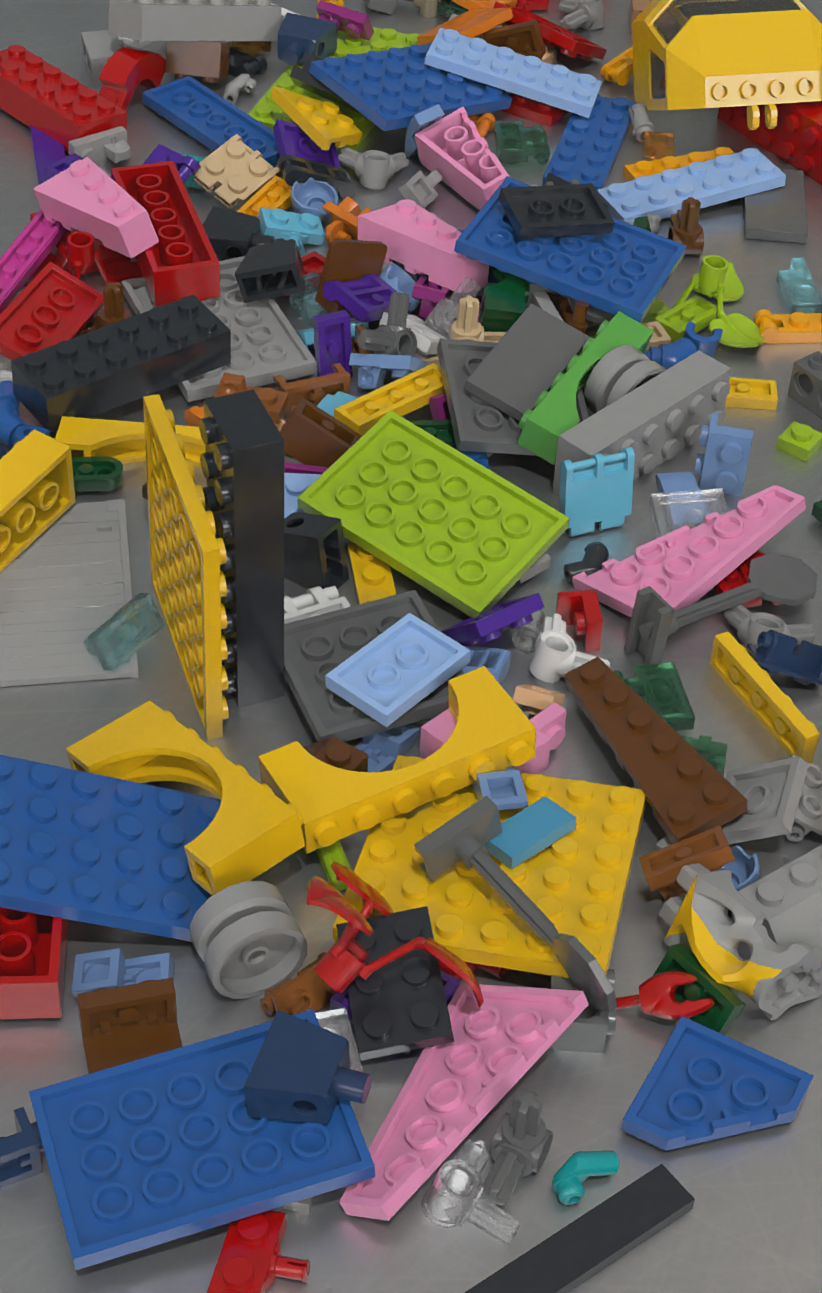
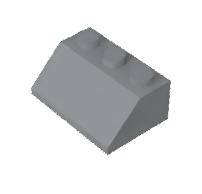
M822 845L738 891L749 903L766 915L762 925L766 927L771 940L779 945L790 947L793 943L803 942L809 944L813 949L822 948ZM733 914L732 920L735 922V916Z

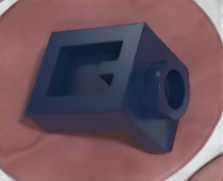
M24 1107L13 1110L17 1133L8 1137H0V1188L43 1172L40 1152L44 1151L37 1121L30 1123Z

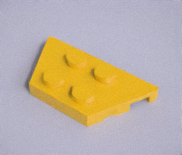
M273 86L270 98L322 150H329L333 142H336L335 146L338 148L345 147V145L359 144L362 132L353 124L354 121L351 118L345 116L340 111L338 105L329 101L322 102Z

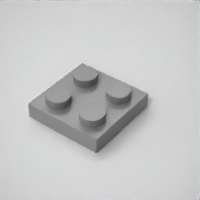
M800 756L727 771L725 779L747 799L748 806L747 812L721 826L728 844L791 833L808 766Z

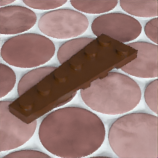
M599 657L565 674L566 687L589 721L594 723L596 731L604 743H608L616 754V760L623 770L626 769L632 777L635 789H641L645 794L646 800L653 808L654 817L673 844L716 826H722L748 811L747 799Z

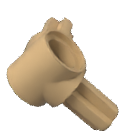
M466 295L465 298L459 300L458 319L452 323L449 330L450 339L498 343L507 332H484V327L478 322L480 302L477 298H472V295Z

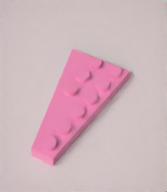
M773 485L738 501L737 508L723 515L714 512L705 516V523L692 529L685 525L637 547L635 555L619 562L612 558L602 563V570L587 576L585 572L573 576V587L578 591L596 590L598 601L629 617L632 616L637 591L649 586L673 607L674 611L692 605L806 510V497L781 486Z
M460 983L448 1004L455 1042L425 1047L368 1148L375 1165V1177L348 1185L339 1201L346 1215L389 1221L589 1005L584 992L479 984L484 1003L479 1008L471 987L467 983Z

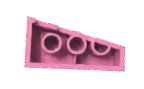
M464 107L414 134L420 163L431 172L437 169L443 177L442 181L479 211L506 177H509L496 155L489 150L488 143L484 137L481 138L474 122L469 120Z
M88 157L73 162L66 170L32 189L46 220L52 223L59 221L62 223L63 228L70 231L76 229L87 232L94 239L101 240L105 247L131 259L159 242L147 210Z
M403 199L396 204L358 216L357 240L384 243L387 246L385 263L389 264L392 260H395L405 265L404 271L411 274H428V281L446 287L461 295L488 285L489 265L477 260H471L465 255L454 251L456 240L462 233L454 226L436 217L435 214L417 205L415 201Z

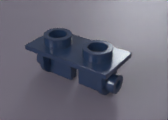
M774 630L762 631L757 639L758 646L750 643L747 644V648L754 657L755 662L762 669L766 670L767 673L776 674L778 671L789 675L792 679L804 685H810L811 682L822 685V646L802 640L797 651L793 652L798 640L795 637Z

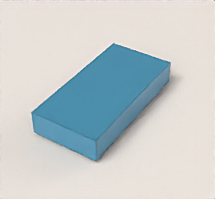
M545 796L502 822V833L484 844V846L491 855L513 869L575 830L576 817Z

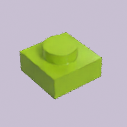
M794 421L778 437L776 449L807 462L822 447V433L808 425Z

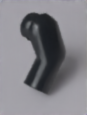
M593 542L588 544L584 549L586 552L582 561L564 565V577L568 583L573 582L572 577L579 573L585 572L588 576L602 570V563L609 559L608 549L603 543Z

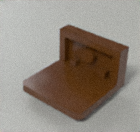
M537 19L494 28L482 34L483 39L488 44L497 47H508L521 55L535 56L541 60L546 52Z
M334 239L328 249L315 301L329 313L345 310L350 315V318H353L351 312L338 301H328L324 297L323 286L326 282L333 280L347 282L361 279L364 275L368 274L379 276L387 253V246L379 241Z
M173 978L146 980L138 984L109 989L100 988L92 992L77 994L80 1029L88 1074L183 1047L177 1023L176 992Z

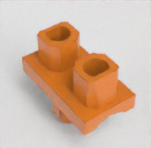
M348 196L338 206L328 201L322 206L324 211L331 214L332 223L328 224L325 228L327 243L330 245L334 239L357 240L358 216L373 210L366 207L361 211L355 200Z

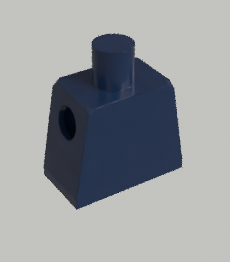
M292 13L286 14L278 31V58L283 60L284 63L289 66H293L296 63L304 65L309 53L325 59L337 49V22Z
M277 1011L244 1086L247 1112L249 1116L325 1124L330 1121L338 1098L365 1104L371 1088L372 1075L350 1069L349 1042L345 1037L288 1013Z

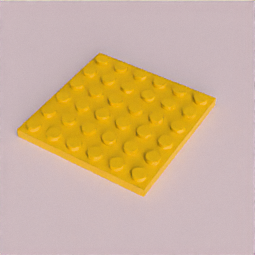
M159 394L143 396L151 582L206 740L222 738L223 720L229 718L225 696L222 695V691L228 690L227 674L225 667L222 665V660L228 659V651L225 638L221 635V629L227 628L226 611L223 603H221V597L227 596L225 576L220 571V565L226 564L227 561L226 549L223 539L215 538L216 527L212 511L204 510L205 497L201 484H194L195 472L192 460L184 459V441L181 434H175V420L172 410H165Z
M397 755L392 770L410 766L424 758ZM520 772L528 806L546 796L576 817V829L513 869L506 866L489 852L488 855L554 924L559 934L575 936L596 958L607 977L646 805V796L641 789L626 786H614L584 780H571ZM472 784L446 797L433 800L414 808L408 813L400 814L370 828L354 872L386 899L393 913L428 906L434 940L452 951L464 962L569 978L555 951L549 945L542 942L474 869L467 868L460 861L432 881L420 870L419 865L424 860L415 850L414 844L478 801ZM525 808L498 810L500 822H504ZM348 887L344 897L353 907L361 912L363 909L362 897ZM374 907L367 918L384 914ZM337 915L333 925V941L339 939L336 925L348 922L339 915Z

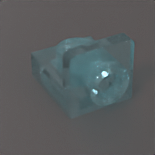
M316 272L305 275V291L303 293L290 295V310L311 327H313L314 316L329 313L315 301L320 283V275Z

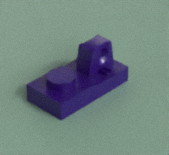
M345 310L314 316L313 329L317 377L335 373L331 364L340 363L344 370L350 374V378H352L353 370L352 366L349 365L350 353H352L350 315Z

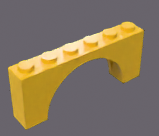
M482 666L448 680L449 711L455 719L456 726L448 740L427 758L396 770L357 772L326 764L312 756L298 741L258 756L261 784H267L278 798L286 804L292 803L299 810L304 821L301 827L305 842L303 848L306 853H310L474 784V781H477V774L505 771L507 767L520 766L535 758L536 727L489 670Z
M150 700L66 748L71 769L137 783L153 781L189 783L208 790L221 800L218 812L208 827L194 840L184 846L193 880L212 896L226 887L251 881L305 846L301 828L304 821L296 806L292 803L286 804L274 794L267 784L257 782L249 776L242 765L233 764L224 757L218 747L208 745L200 739L194 729H187L176 720L170 711H163Z

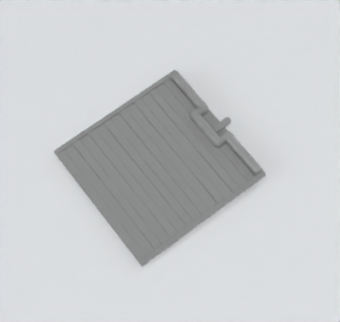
M125 499L106 500V502L74 503L0 573V687L139 678Z

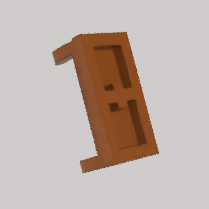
M340 363L331 364L335 373L286 383L282 375L273 376V380L278 386L273 389L289 392V404L284 417H289L302 397L317 406L327 394L335 395L338 391L350 394V374L344 370Z

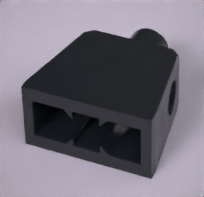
M217 206L212 207L203 223L204 230L219 261L246 256L250 248L273 243L275 240L274 236L260 234V220L256 216Z
M279 238L274 240L273 243L250 248L234 274L244 303L303 293L305 291L304 264L294 239L285 240Z
M302 512L291 513L284 519V578L307 590L320 586L322 589L335 586L338 589L349 580L341 519Z

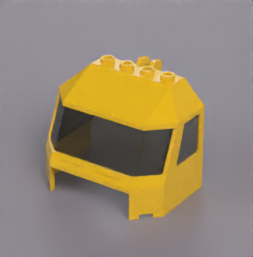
M651 0L648 6L632 22L634 102L644 104L647 110L747 106V125L750 130H757L760 121V112L757 105H765L766 126L768 129H774L777 126V108L775 104L822 101V23L799 0Z

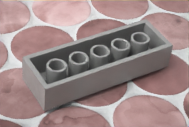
M109 0L108 34L138 41H278L282 7L271 5V0Z
M698 350L560 434L558 437L552 493L559 497L561 461L571 460L573 463L591 459L593 454L601 453L603 456L620 453L623 448L632 447L635 453L634 482L643 475L651 473L654 468L666 460L674 458L677 453L688 446L697 443L700 439L702 424L710 425L711 413L719 414L717 425H722L724 422L726 397L730 391L731 368Z

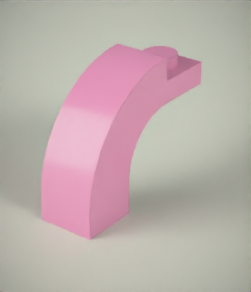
M554 702L530 719L536 727L535 758L526 763L514 766L515 770L519 769L522 773L539 774L548 768L550 750L557 748L562 743L566 734V709ZM449 708L421 727L419 750L421 758L425 759L437 751L452 734L456 722Z

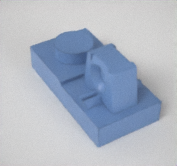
M350 353L349 365L358 368V388L374 391L383 387L386 372L392 373L391 378L400 379L426 367L427 362L409 355Z

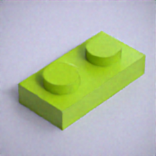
M696 294L656 317L654 321H659L670 336L671 341H676L683 337L686 325L690 320L696 324L694 332L697 333L709 326L713 319H718L717 305Z

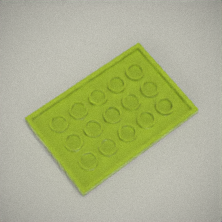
M391 410L297 497L298 508L308 514L341 519L344 537L473 619L492 609L565 532L569 526L570 519Z

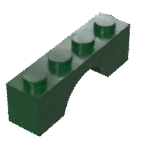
M489 265V272L498 278L500 283L485 286L479 309V323L484 327V332H507L529 307L526 304L529 298L530 284L525 283L526 280L501 272Z

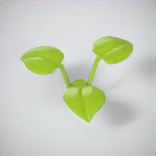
M706 255L702 260L700 271L692 276L690 284L672 308L683 303L692 290L707 295L709 298L714 297L717 299L718 319H713L710 322V334H712L714 329L721 328L723 331L720 343L731 347L747 348L762 345L764 338L760 336L758 326L751 319L740 313H731L729 315L724 313L723 302L739 300L744 293L743 284L735 272L732 261L728 262L718 255ZM656 299L641 323L654 322L656 317L670 309H667L663 301Z

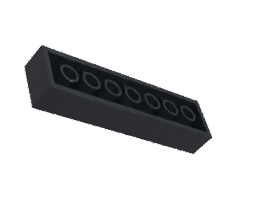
M254 389L204 400V418L199 420V430L206 452L200 455L201 468L207 487L203 488L205 510H211L213 513L216 527L215 538L223 539L227 557L226 564L220 565V571L225 576L227 596L221 597V603L225 607L227 616V628L221 629V635L225 638L228 651V659L222 660V665L225 667L228 679V690H224L225 694H232L238 708L284 696V438Z

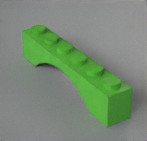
M620 311L617 312L610 322L604 320L596 333L595 339L590 337L582 348L581 356L575 354L566 368V373L559 372L554 379L550 392L544 390L539 396L534 410L528 409L524 413L518 425L522 432L517 444L554 465L556 463L559 435L580 422L576 408V395L586 386L593 368L603 356L614 348L623 345L634 346L642 353H645L654 331Z

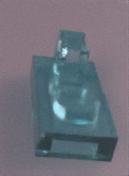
M792 258L789 270H778L776 278L789 313H822V298L817 286H815L808 266H806L805 259Z
M139 593L87 636L88 639H85L83 642L89 654L97 656L104 670L113 671L164 629L166 625L151 594Z

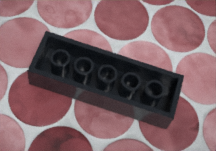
M193 294L12 360L13 392L36 420L51 433L58 430L62 416L90 418L230 364L231 330Z

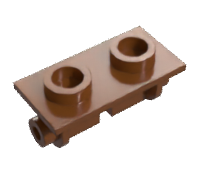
M326 952L319 954L317 960L297 972V977L294 979L288 978L275 988L265 990V997L260 999V1005L264 1012L272 1015L277 1013V1011H282L294 1015L314 1009L316 1013L331 1003V997L337 991L327 985L313 969Z

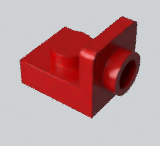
M596 590L558 592L555 613L562 616L561 620L565 621L566 625H574L575 635H581L584 651L600 650L603 619Z

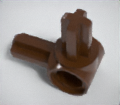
M693 197L683 200L681 210H677L676 214H671L670 216L672 227L669 228L668 239L686 245L684 255H702L704 248V231L700 224H698L701 203Z

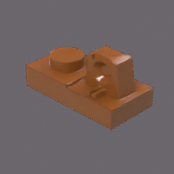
M226 372L223 374L213 398L254 389L275 424L280 423L289 404V392L278 391L272 388L247 387L245 376Z
M721 825L639 857L651 891L658 889L665 901H667L671 897L687 894L676 880L683 866L700 863L712 872L721 869L725 864L734 861L735 858Z

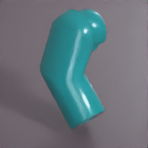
M613 1150L579 1151L573 1153L553 1176L552 1190L558 1194L559 1201L565 1205L578 1203L585 1194L582 1183L589 1176L615 1175L619 1169L618 1155Z

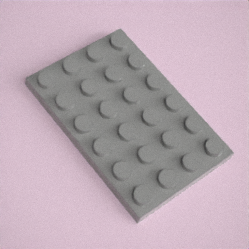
M245 256L219 261L220 297L201 301L231 330V363L178 383L177 385L187 402L213 397L225 372L245 376L246 385L252 388L275 383L273 376L282 375L284 380L317 373L316 360L273 298L244 303L234 274ZM144 277L121 281L123 295L135 315L160 307L155 306Z

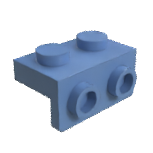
M711 413L710 425L702 424L699 446L706 447L705 454L697 453L694 474L701 475L699 489L742 496L754 430L717 425L719 414Z

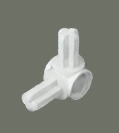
M554 613L553 617L546 616L544 618L542 633L536 638L535 652L529 665L531 673L536 678L550 683L560 681L562 677L565 678V674L596 658V656L576 651L574 640L566 634V622L561 620L562 616ZM600 658L610 668V662L607 659Z

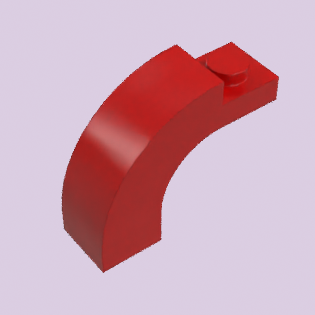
M132 46L118 49L109 58L98 78L102 82L99 95L114 102L115 105L126 111L138 84L150 88L160 86L165 73L166 60L158 53Z

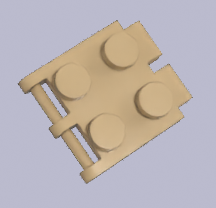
M235 134L199 163L201 168L194 175L196 177L194 178L195 182L209 193L215 190L216 194L214 197L229 209L234 208L236 205L241 208L274 176L281 177L282 175L277 166L273 167L262 158L263 154L258 150L253 151L242 142L243 138L238 134Z

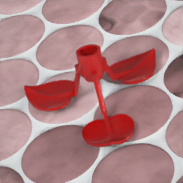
M77 231L68 235L67 246H65V254L61 263L55 255L48 254L24 286H27L49 262L65 271L68 263L71 269L75 271L74 277L79 280L81 272L88 271L94 261L104 282H119L122 285L121 281L143 277L138 262L119 261L104 267L99 257V250L94 249L93 236L87 232Z
M335 861L331 864V868L336 874V880L344 882L350 889L362 897L363 909L361 912L353 907L334 886L321 877L314 876L309 882L306 904L328 909L349 922L340 939L337 940L313 968L316 974L332 989L342 994L358 974L366 980L373 971L414 949H421L438 958L467 982L473 991L479 1008L484 1003L481 988L471 969L456 954L430 937L426 940L419 936L367 964L365 959L370 954L354 938L359 930L370 937L374 930L366 920L374 907L387 917L390 913H393L389 903L374 887L364 882L355 872Z

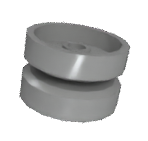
M623 345L614 348L603 356L593 368L586 382L584 392L585 404L592 412L597 413L667 369L657 362L651 361L634 346Z
M245 881L224 888L207 899L196 911L190 923V938L198 955L205 962V970L212 985L220 995L232 999L254 998L263 995L268 988H275L288 978H291L301 968L307 956V940L292 917V912L283 895L275 885L264 881Z

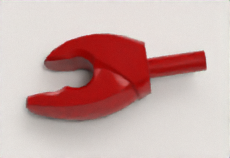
M666 971L656 974L640 984L638 995L616 998V1010L641 1006V1010L645 1014L654 1015L665 1020H680L681 1017L690 1018L708 1010L714 1005V1000L700 999L696 1001L686 1000L682 1003L678 1002L674 995L675 989L680 985L695 983L698 979L689 973Z

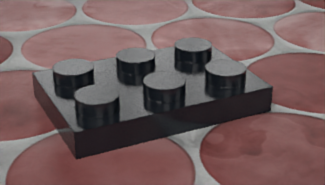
M593 183L500 189L499 201L519 239L563 238L576 235L595 236L597 234H610L613 232L615 222Z
M428 906L390 913L387 917L381 915L367 918L366 920L372 926L374 933L369 937L359 930L354 938L369 952L370 955L365 959L367 964L419 936L426 940L429 937L434 940ZM349 922L336 925L339 939ZM414 949L373 971L366 980L358 974L347 987L361 1061L455 1042L439 961L435 956L421 949Z

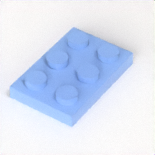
M408 613L326 674V688L387 728L469 664L470 650L413 614Z

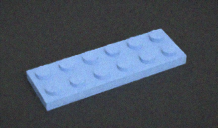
M439 29L424 62L426 65L587 118L590 117L602 85L601 80H597L590 74H579L568 70L563 65H552L541 61L535 56L521 55L508 47H497L488 44L483 39L461 35L453 29Z
M747 148L742 152L720 155L715 159L704 162H693L689 166L667 169L662 173L650 176H640L628 182L613 183L608 187L597 189V192L602 201L608 206L607 209L613 218L634 222L635 218L644 217L647 214L659 215L661 219L670 217L671 214H676L677 210H681L682 201L688 197L699 200L701 209L785 186L786 175L757 148Z

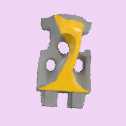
M700 863L685 865L681 868L676 880L687 892L685 899L682 896L671 897L664 902L659 912L661 918L669 926V930L664 938V942L671 947V945L682 943L696 956L702 967L718 984L729 986L746 994L763 1010L764 1014L771 1021L777 1020L793 1005L822 996V948L813 949L809 944L803 942H796L790 947H786L772 941L768 936L766 927L762 925L766 915L749 903L735 889L732 882V871L727 869L710 872ZM728 908L733 912L735 922L727 915ZM739 942H745L750 946L752 954L748 960H744L738 955L737 947Z

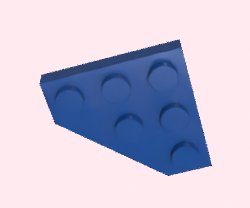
M681 1017L625 1114L621 1130L667 1151L793 1122L811 1087L814 1075L688 1018Z

